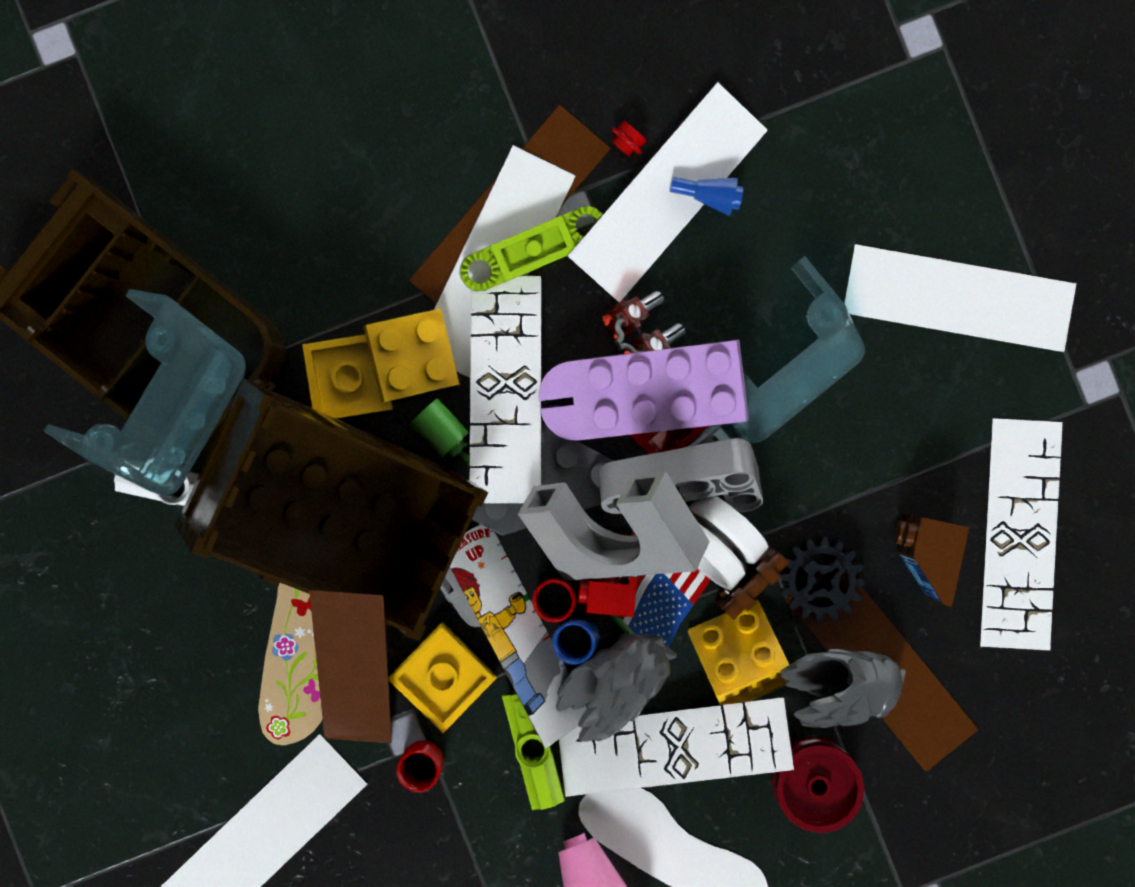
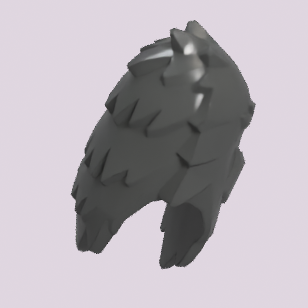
M623 633L611 647L598 650L584 663L571 671L568 678L557 691L559 698L556 710L560 712L569 707L576 710L588 704L587 710L578 723V726L582 728L579 733V740L583 742L605 740L620 731L629 721L633 722L649 700L658 694L666 678L670 676V660L676 658L677 654L663 642L662 636Z
M829 649L828 652L807 654L781 671L782 678L786 679L784 682L786 686L800 691H807L820 698L811 702V706L794 713L795 717L800 719L802 726L820 728L838 725H860L867 722L869 717L884 718L888 716L889 711L897 705L900 699L906 670L900 669L898 663L893 662L886 655L870 651L855 652L841 649Z

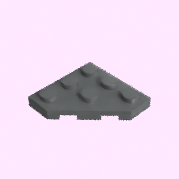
M541 422V485L565 482L583 510L601 505L599 469L604 464L614 460L576 440H567L557 436L546 424ZM483 503L482 507H477L472 518L473 521L502 536L527 528L518 515L524 503Z

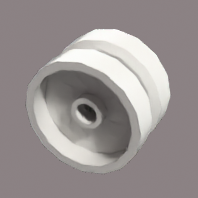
M719 497L694 500L689 509L710 541L697 569L719 586L732 591L745 575L741 561L755 564L769 546L759 531L744 516Z

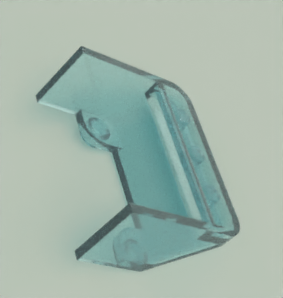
M805 256L793 265L791 269L815 297V300L808 307L806 317L809 327L817 335L818 339L758 388L744 374L749 420L747 422L729 423V425L741 439L750 443L766 440L854 368L864 356V342L845 304Z
M129 289L126 297L155 318L146 333L145 343L148 352L161 364L123 429L120 431L108 424H97L83 435L48 424L44 432L91 463L150 492L167 496L175 493L182 486L241 383L246 365L239 351L169 296Z

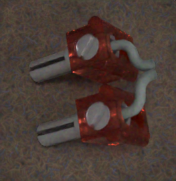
M659 291L653 292L642 300L638 296L628 302L622 300L603 315L604 323L614 338L617 339L615 344L619 350L624 349V353L629 354L671 348L669 344L685 335L684 328L667 339V336L682 327L681 324L677 323L663 333L657 329L649 335L647 333L642 334L630 344L622 343L626 336L640 327L641 322L650 316L648 311L663 303L664 297L662 296L649 305H645L661 294Z

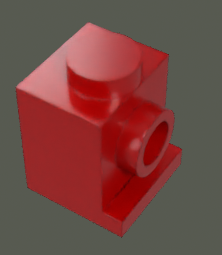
M625 576V582H619V577L596 578L595 580L581 579L578 583L577 603H583V610L586 613L634 617L638 577Z

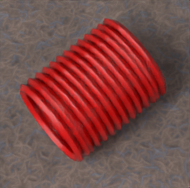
M550 578L538 585L534 591L532 599L533 608L543 620L553 623L560 622L568 618L576 607L577 595L570 582L564 581L562 578ZM557 583L567 588L572 599L569 611L559 616L549 615L544 612L539 603V594L545 585Z
M417 741L405 749L397 764V777L405 789L412 792H424L430 790L436 784L444 765V757L441 750L436 744L429 741ZM415 753L425 754L434 762L436 773L426 779L417 778L408 771L406 758Z

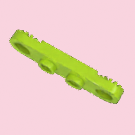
M583 206L466 256L461 262L459 268L460 279L470 290L485 291L568 256L584 238L576 231L575 226L578 218L582 215H589L597 223L603 214L595 207ZM476 260L486 262L490 268V276L484 283H476L469 277L468 268Z

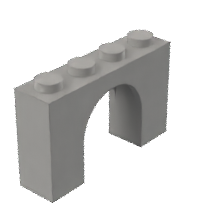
M666 471L631 475L616 503L636 536L616 534L595 523L583 510L565 482L533 486L518 513L564 581L695 572L710 542Z

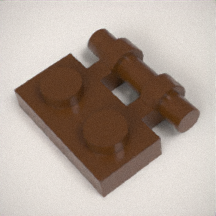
M769 546L755 564H745L747 567L745 575L732 591L723 587L720 588L718 592L720 597L715 602L727 615L735 620L744 609L749 611L756 604L754 599L769 583L774 585L781 578L779 573L789 564V561Z

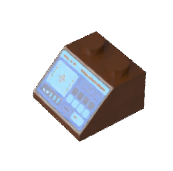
M905 514L904 521L900 520L895 530L894 542L899 544L897 552L926 597L940 604L952 607L969 527Z

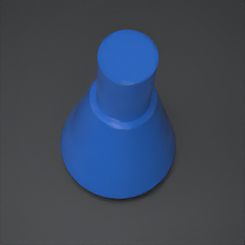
M672 177L669 192L694 197L695 200L730 216L732 209L739 210L743 187L737 186L738 178L692 181Z

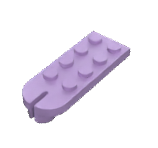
M739 340L568 361L553 367L543 378L539 389V401L573 397L574 405H554L540 409L547 427L557 436L567 440H586L747 422L749 420Z

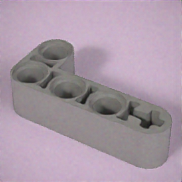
M726 439L612 461L604 464L599 469L601 507L604 511L612 514H622L616 503L631 475L659 471L667 472L685 502L723 495L726 503L738 512L753 511L763 504L759 466L751 444L744 439Z

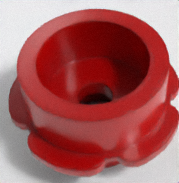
M624 120L617 129L612 127L611 131L615 137L611 142L627 156H630L633 151L638 154L642 153L640 149L647 140Z

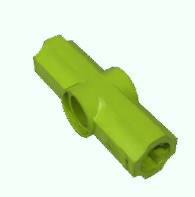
M515 690L503 694L502 699L515 744V755L520 763L532 810H543L555 807L564 802L565 799L551 745L547 748L544 747V751L538 756H529L524 752L522 745L527 740L536 739L541 743L542 741Z

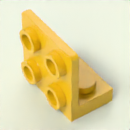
M754 600L756 604L749 611L744 609L735 620L724 613L688 630L690 639L711 683L719 705L750 702L786 686L784 683L786 679L782 678L781 671L789 666V663L758 600Z

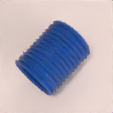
M570 617L553 634V650L557 657L565 663L573 665L583 663L591 657L599 645V630L595 623L587 617ZM570 625L584 628L591 638L590 651L584 654H575L567 650L562 641L563 629Z

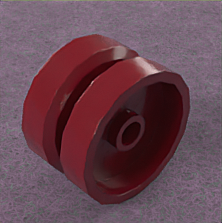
M814 735L796 738L790 742L794 770L772 772L770 775L773 795L789 821L801 829L816 833L839 830L853 820L862 806L865 790L862 773L849 754L829 738ZM823 780L820 786L814 784L813 789H811L814 781Z

